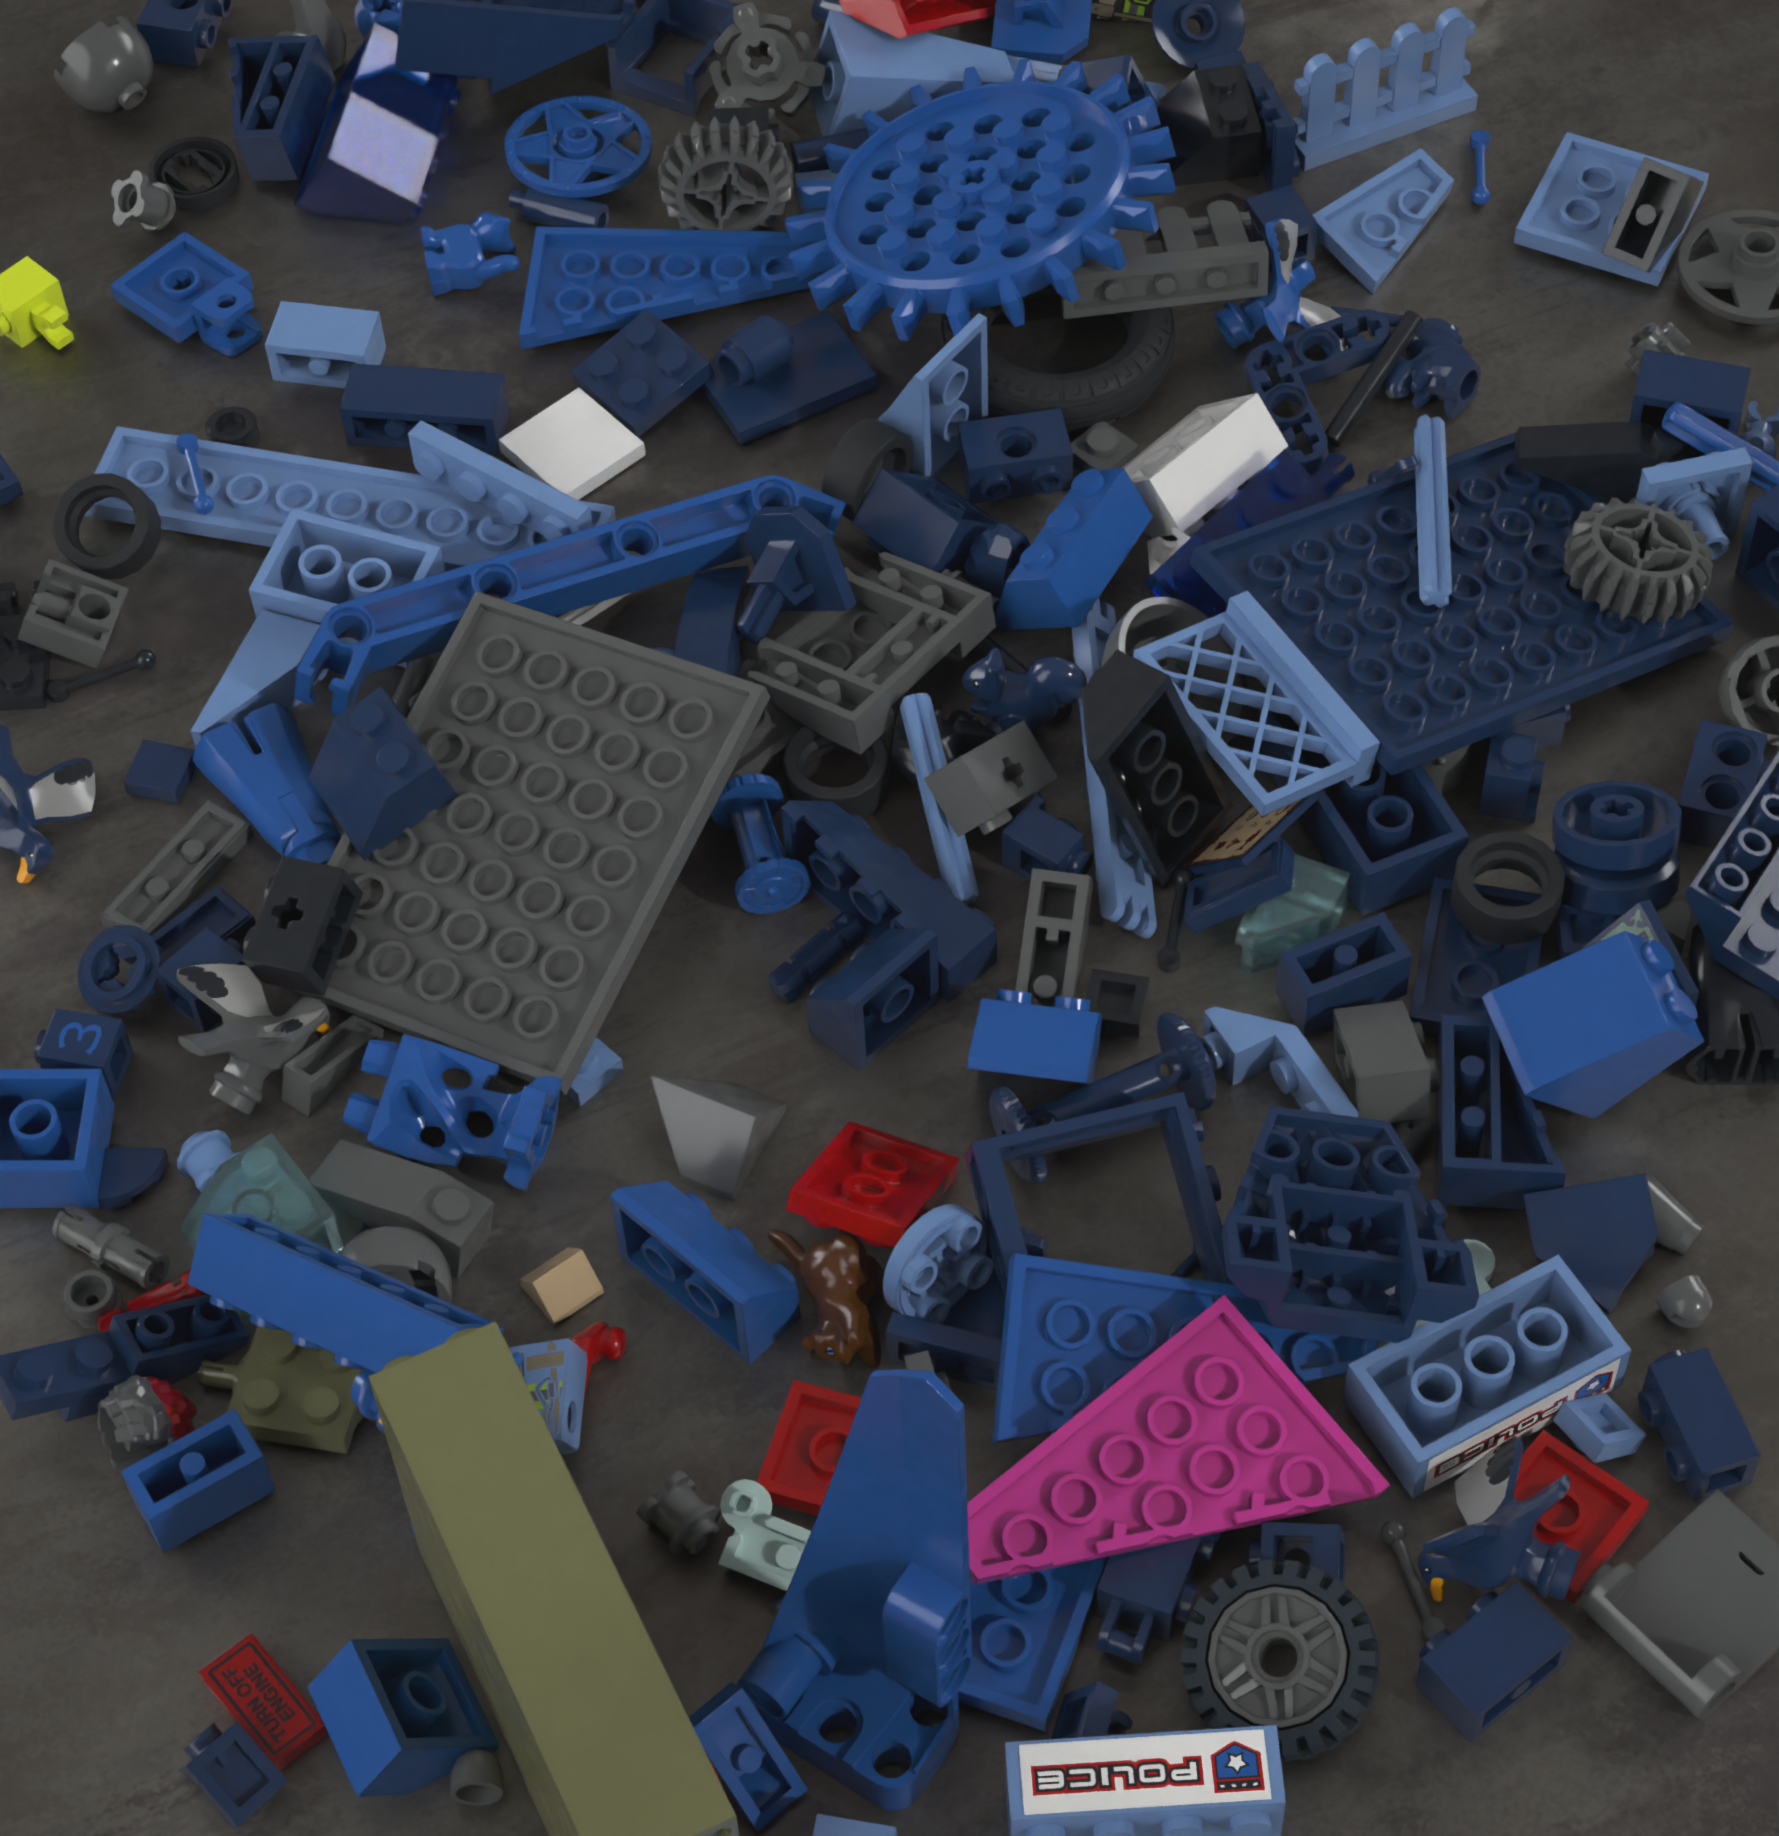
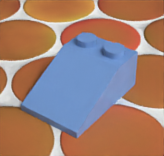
M978 313L913 376L889 409L879 417L878 420L907 435L911 441L913 459L909 473L938 478L958 458V423L988 418L987 317Z

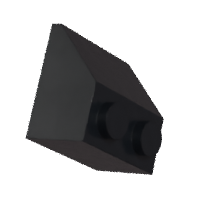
M1242 64L1194 70L1157 102V112L1161 124L1156 126L1154 130L1168 126L1176 157L1155 163L1170 164L1175 186L1259 176L1262 130Z

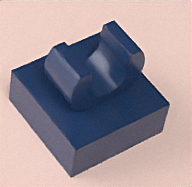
M1096 1681L1064 1695L1051 1739L1107 1736L1108 1730L1119 1734L1131 1729L1133 1721L1124 1712L1114 1710L1119 1692Z

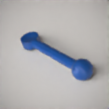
M1484 130L1473 131L1469 143L1475 149V188L1470 196L1472 202L1479 206L1488 203L1490 199V192L1485 187V149L1489 147L1490 134Z
M184 433L176 439L179 453L186 457L196 495L193 507L197 513L206 515L213 510L214 501L211 496L206 494L195 452L198 450L197 437L191 433Z

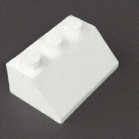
M1258 393L1197 407L1122 467L1129 475L1153 515V518L1143 532L1152 538H1156L1158 536L1173 535L1172 528H1177L1190 535L1204 524L1202 516L1208 511L1222 508L1235 500L1240 495L1237 488L1246 480H1255L1274 468L1275 463L1272 459L1285 450L1288 444Z

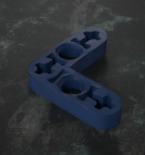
M1370 309L1359 310L1287 335L1282 342L1275 339L1252 349L1247 355L1245 367L1248 386L1252 394H1259L1288 444V447L1279 456L1283 465L1290 473L1303 477L1315 475L1323 470L1329 459L1327 436L1305 385L1371 363L1390 336L1389 321L1384 314ZM1368 331V334L1375 336V339L1366 341L1363 335L1359 336V333ZM1340 338H1344V346H1348L1347 350H1341ZM1314 345H1325L1332 350L1331 355L1321 361L1309 360L1304 356V353ZM1270 365L1273 370H1277L1278 384L1276 386H1271L1268 373L1265 370H1261V367ZM1285 401L1295 402L1301 407V410L1295 416L1289 418L1278 417L1273 413L1275 406ZM1302 432L1306 447L1309 450H1313V453L1304 455L1301 450H1297L1296 434Z

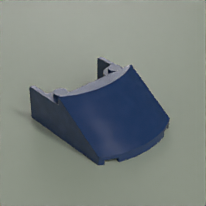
M403 0L395 58L396 68L402 71L455 75L466 80L478 77L488 78L490 95L617 38L629 25L633 17L636 0Z

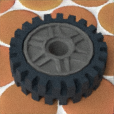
M1272 1559L1258 1561L1257 1565L1250 1567L1243 1565L1232 1570L1233 1574L1226 1579L1219 1578L1210 1586V1593L1205 1598L1200 1597L1193 1608L1195 1614L1191 1622L1187 1621L1183 1634L1185 1644L1184 1648H1181V1664L1184 1669L1183 1680L1192 1700V1704L1202 1720L1210 1729L1277 1725L1281 1762L1317 1757V1754L1325 1750L1330 1751L1342 1744L1341 1740L1348 1734L1352 1735L1361 1725V1719L1365 1713H1369L1375 1700L1374 1693L1376 1687L1379 1686L1380 1679L1379 1645L1374 1628L1361 1603L1337 1579L1319 1568L1304 1565L1299 1561L1285 1559V1562H1275ZM1280 1644L1295 1647L1298 1657L1293 1671L1282 1677H1274L1266 1673L1264 1663L1270 1649Z

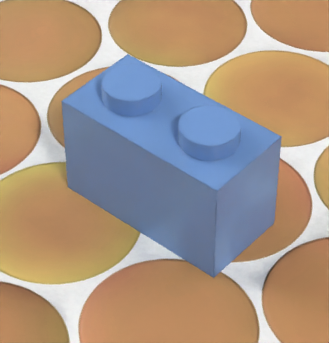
M281 301L265 342V349L273 381L346 388L352 363L380 365L386 350V343L379 311Z

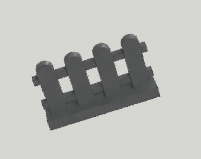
M1214 201L1207 206V216L1188 218L1187 212L1181 207H1163L1156 214L1159 228L1155 233L1118 229L1114 233L1112 238L1120 241L1126 261V266L1120 271L1092 259H1089L1079 268L1072 271L1080 299L1070 303L1060 295L1062 315L1064 319L1267 296L1268 248L1265 241L1249 242L1245 230L1251 229L1249 211L1239 212L1237 206L1230 201ZM1210 234L1214 247L1198 248L1195 236ZM1160 240L1164 252L1147 254L1144 242Z

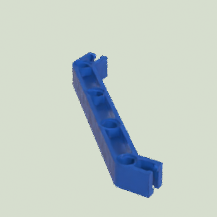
M762 476L340 603L332 607L324 616L296 671L294 699L313 705L318 696V693L313 691V684L321 671L328 668L337 674L345 675L344 680L334 677L328 687L329 690L333 691L331 714L339 716L352 707L369 673L443 651L476 591L483 594H496L502 597V600L550 616H557L751 556L745 542V536L753 514L763 507L802 506L828 528L832 538H834L846 503L782 476ZM626 551H634L642 556L631 555ZM349 637L357 640L358 642L349 644L342 642L339 639Z

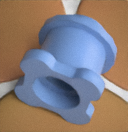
M220 1130L200 1131L190 1136L183 1143L181 1153L177 1159V1168L185 1177L193 1178L195 1186L203 1193L199 1201L204 1209L208 1211L217 1209L225 1200L236 1193H242L249 1189L255 1180L253 1174L247 1169L251 1162L244 1152L233 1153L230 1149L231 1140L225 1132Z

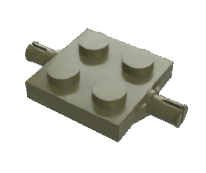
M260 1326L256 1328L248 1353L241 1359L238 1365L213 1362L207 1359L202 1361V1367L199 1368L198 1373L199 1385L233 1389V1396L227 1412L234 1408L236 1409L253 1439L347 1454L354 1430L364 1418L351 1398L352 1384L363 1369L350 1368L334 1362V1353L329 1350L312 1349L293 1343L291 1341L292 1333L284 1329L275 1330Z

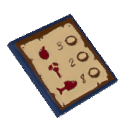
M1315 792L1264 816H1261L1251 804L1183 868H1188L1194 875L1246 867L1269 845L1279 840L1281 841L1282 839L1279 835L1315 803L1320 796Z

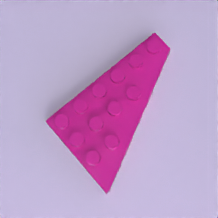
M1223 1295L967 1503L970 1579L977 1585L1252 1526L1262 1522H1270L1373 1500L1382 1494L1390 1484L1229 1299Z

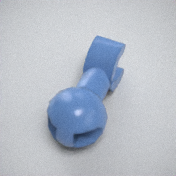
M1751 401L1745 418L1747 432L1743 433L1740 438L1775 458L1776 447L1772 437L1779 433V407H1777L1775 415L1769 416L1763 421L1761 420V415L1757 412L1758 402Z

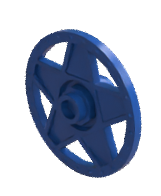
M569 96L541 103L519 116L507 132L504 143L505 158L513 175L534 190L567 198L591 197L617 190L637 178L650 161L652 137L645 120L636 111L622 103L595 96ZM577 110H596L607 114L586 119ZM545 117L547 131L521 137L527 128ZM634 130L638 133L641 141L638 155L620 144ZM522 163L549 165V180L529 171ZM600 173L612 175L603 180L594 181Z

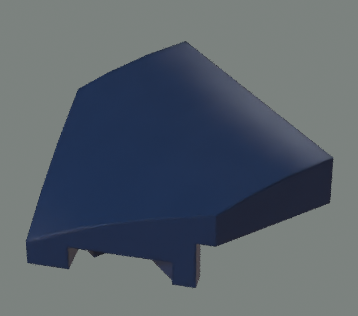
M1646 1173L1523 1194L1536 1260L1543 1263L1559 1254L1595 1303L1610 1314L1621 1299V1293L1645 1260H1649L1655 1252L1654 1244L1658 1240V1232Z

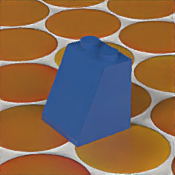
M1623 931L1495 988L1482 997L1525 1096L1595 1119L1704 1042L1695 1022V1019L1698 1017L1696 1007L1691 999L1680 990L1672 974V970L1675 967L1674 961L1661 943Z

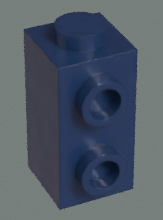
M1708 1348L1686 1353L1683 1350H1675L1657 1358L1648 1367L1642 1391L1638 1393V1403L1646 1424L1650 1428L1657 1427L1665 1444L1664 1458L1672 1478L1676 1482L1683 1481L1692 1502L1707 1498L1717 1488L1723 1493L1751 1484L1761 1454Z

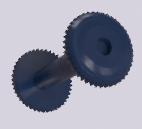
M1168 1012L1160 1015L1159 1019H1157L1158 1022H1156L1158 1030L1156 1032L1160 1041L1161 1053L1027 1112L1023 1108L1022 1103L1019 1102V1099L1016 1098L1015 1093L1013 1094L1012 1090L1006 1087V1085H1000L993 1089L989 1100L990 1116L997 1136L1033 1128L1037 1119L1043 1120L1046 1125L1137 1103L1177 1085V1088H1180L1181 1092L1184 1091L1185 1097L1191 1106L1203 1111L1211 1107L1216 1094V1081L1212 1065L1201 1040L1190 1024L1182 1017ZM1161 1064L1168 1067V1077L1161 1075L1159 1071ZM1044 1154L1010 1162L1017 1174L1030 1183L1040 1184L1047 1178V1165Z

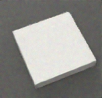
M579 387L498 440L500 452L521 471L577 500L646 455L644 442Z

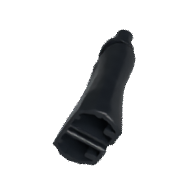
M1697 922L1692 929L1689 974L1699 991L1696 1003L1698 1017L1695 1019V1022L1704 1042L1685 1055L1686 1074L1692 1077L1697 1084H1779V1001L1713 960Z

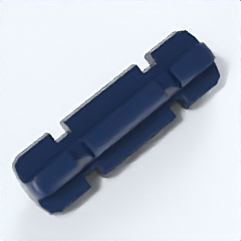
M848 911L841 912L828 923L829 931L824 928L821 929L790 956L792 960L790 964L785 961L769 975V986L773 992L785 1001L794 999L806 988L803 984L805 981L806 983H812L844 955L841 951L843 948L845 950L853 948L864 937V926L858 918H855Z

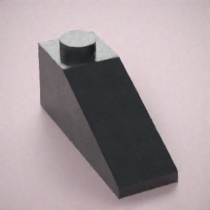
M1642 421L1519 427L1515 434V467L1610 500L1612 497L1618 498L1624 504H1628L1633 497H1637L1643 468L1653 467L1664 462L1672 463L1690 459V446L1666 432L1662 427H1656Z

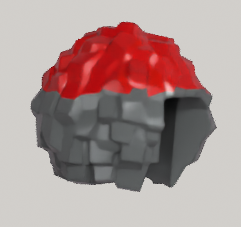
M134 1375L129 1377L127 1381L115 1385L114 1389L109 1391V1395L98 1403L99 1418L97 1419L98 1429L101 1433H104L101 1435L102 1445L110 1449L109 1459L112 1468L124 1470L193 1432L194 1426L192 1421L197 1414L196 1406L180 1390L170 1386L167 1380H159L156 1377Z

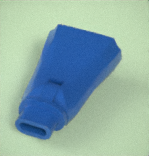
M270 703L250 712L248 716L243 718L248 742L236 722H228L204 733L195 748L193 762L208 780L235 804L267 843L279 854L285 857L327 865L341 839L340 833L337 829L333 813L309 778L313 766L298 724L290 710L278 703Z

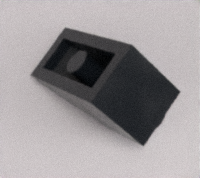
M1644 157L1602 253L1650 273L1683 230L1704 181Z

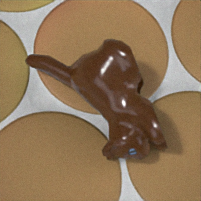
M777 1229L771 1230L768 1233L769 1240L801 1272L802 1280L813 1298L819 1314L817 1326L813 1332L800 1340V1346L812 1349L810 1358L813 1359L821 1357L843 1365L848 1364L852 1356L858 1353L865 1365L877 1367L880 1364L881 1358L880 1335L875 1316L869 1312L867 1307L871 1298L884 1296V1273L877 1260L867 1254L866 1248L859 1238L849 1232H841L831 1241L813 1244L808 1251H805L792 1235Z

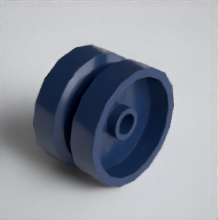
M1612 780L1585 784L1564 794L1555 803L1552 815V841L1556 846L1554 853L1559 857L1565 873L1562 899L1576 908L1596 914L1624 915L1637 903L1649 899L1654 908L1666 904L1678 892L1680 881V853L1677 849L1679 848L1681 838L1682 810L1674 797L1657 787L1638 782Z

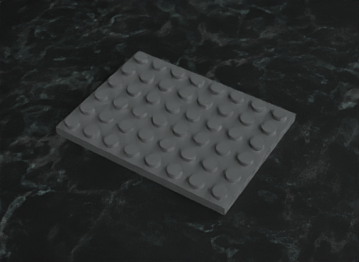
M476 591L407 717L408 722L458 796L438 810L434 809L429 812L425 819L411 829L406 828L403 830L404 834L381 850L378 848L374 850L373 855L365 861L344 832L327 865L344 868L363 891V896L324 996L290 988L287 989L310 998L321 999L328 1005L406 1035L444 1045L493 1062L500 1066V1071L531 1083L537 1077L553 1076L563 1080L560 1094L566 1096L771 697L766 687Z

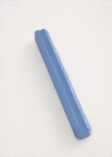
M1425 414L1417 419V427L1414 429V454L1419 464L1415 466L1419 596L1421 602L1426 606L1435 604L1441 608L1449 603V595L1452 593L1445 423L1439 416L1430 418Z

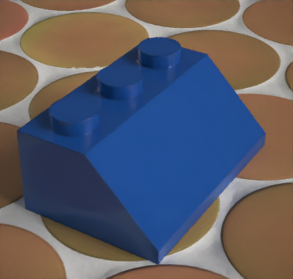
M1124 468L1089 469L1083 471L1073 480L1072 488L1058 508L1047 517L1046 525L1032 545L1022 553L1020 562L1007 579L995 613L997 631L1079 627L1153 518L1152 513Z
M667 1180L619 1187L610 1195L621 1258L749 1366L801 1318L798 1294L799 1285L794 1276L781 1264L773 1263L770 1265L756 1254L754 1246L740 1230L734 1227H730L727 1230L712 1217L708 1206L696 1194L692 1192L683 1194Z

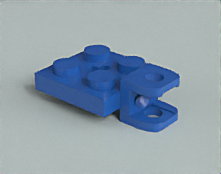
M186 231L109 285L116 302L177 343H181L198 330L201 341L217 352L227 356H238L263 337L260 323L247 313L249 309L252 310L255 306L252 294L250 293L254 289L250 273ZM177 286L185 288L181 290H174V288ZM234 331L244 332L238 338L232 339L227 337Z

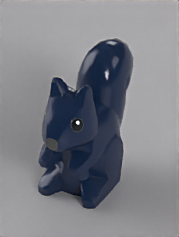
M1440 318L1423 319V325L1405 350L1411 360L1399 358L1381 385L1382 390L1387 397L1395 400L1414 394L1412 407L1417 410L1434 396L1444 401V413L1449 419L1453 420L1476 397L1481 370L1471 354L1461 345L1463 339L1458 334L1459 330L1456 326Z
M993 648L988 656L966 670L963 675L962 685L969 693L980 698L970 702L969 710L975 714L992 717V720L984 726L994 730L996 736L1023 720L1033 736H1035L1040 726L1053 719L1059 704H1072L1077 698H1082L1081 691L1086 687L1087 679L1084 672L1076 664L1059 657H1047L1037 660L1030 666L1027 674L1006 671L999 649Z

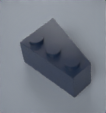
M318 35L228 38L233 67H230V77L234 84V96L232 97L233 136L253 181L298 180L336 80Z
M1442 1014L1436 1048V1064L1439 1074V1091L1436 1092V1199L1443 1203V1205L1526 1209L1523 1194L1563 1188L1567 1174L1561 1158H1556L1547 1137V1124L1541 1110H1536L1532 1098L1524 1095L1490 1016Z

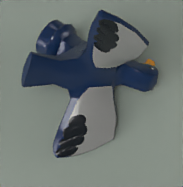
M0 725V848L19 854L21 864L16 879L20 883L27 884L30 883L38 872L46 868L54 858V844L39 833L36 827L48 822H68L91 816L96 795L95 774L91 760L86 758H74L62 762L37 776L25 774L14 757L8 728Z
M1514 1436L1496 1446L1455 1481L1457 1507L1466 1526L1459 1527L1424 1543V1550L1418 1556L1420 1575L1429 1586L1433 1600L1440 1602L1445 1599V1584L1448 1578L1456 1579L1484 1590H1491L1503 1586L1513 1577L1525 1579L1536 1586L1537 1592L1542 1598L1551 1596L1562 1601L1565 1600L1581 1551L1565 1546L1566 1542L1563 1540H1557L1552 1544L1542 1542L1535 1537V1531L1541 1516L1559 1502L1569 1491L1570 1478L1564 1474L1534 1496L1518 1502L1514 1497L1523 1455L1524 1444L1521 1438Z

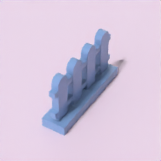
M1452 7L1439 15L1433 32L1423 34L1415 23H1406L1394 32L1390 47L1380 50L1372 39L1363 38L1351 46L1347 62L1336 65L1329 55L1325 53L1317 54L1309 59L1304 67L1303 77L1295 80L1294 87L1298 95L1302 96L1300 116L1293 118L1297 125L1295 148L1301 168L1306 171L1475 111L1478 95L1463 78V76L1470 74L1471 64L1465 58L1467 38L1475 36L1476 26L1471 19H1467L1459 8ZM1432 51L1430 70L1422 72L1423 54ZM1389 66L1387 85L1378 88L1380 69ZM1345 81L1344 100L1335 103L1336 84Z

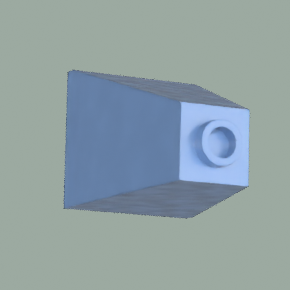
M829 11L815 57L816 62L826 66L823 87L810 88V98L822 136H828L866 128L862 115L869 110L886 121L891 122L914 108L911 87L920 84L931 95L932 100L964 89L962 83L965 68L974 66L983 85L1012 81L1015 72L1012 71L1006 51L931 33L898 39L844 12Z

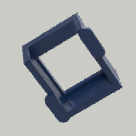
M646 0L640 9L633 13V17L626 29L617 38L604 43L608 49L611 90L695 117L701 98L714 83L709 71L710 65L714 61H720L723 71L727 68L726 57L728 52L722 60L715 52L714 43L726 28L734 23L733 7L743 3L736 4L727 0ZM668 31L706 43L705 47L684 71L685 86L637 70Z

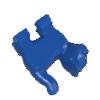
M482 212L469 225L455 224L439 230H433L429 226L421 227L422 240L426 249L424 251L433 296L442 295L453 289L477 288L486 279L519 270L520 260L517 256L509 255V253L516 250V246L510 237L509 218L490 212ZM483 251L506 254L486 260Z

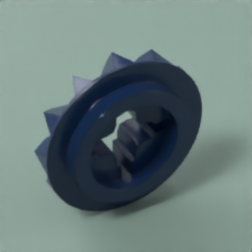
M118 925L104 930L89 943L80 959L77 977L78 986L83 998L94 1009L121 1017L122 1013L128 1010H141V1002L148 995L158 994L155 987L158 978L155 970L162 965L160 953L163 949L153 940L150 933L136 926ZM118 956L133 965L127 970V985L117 979H113L120 973L118 965L120 960Z

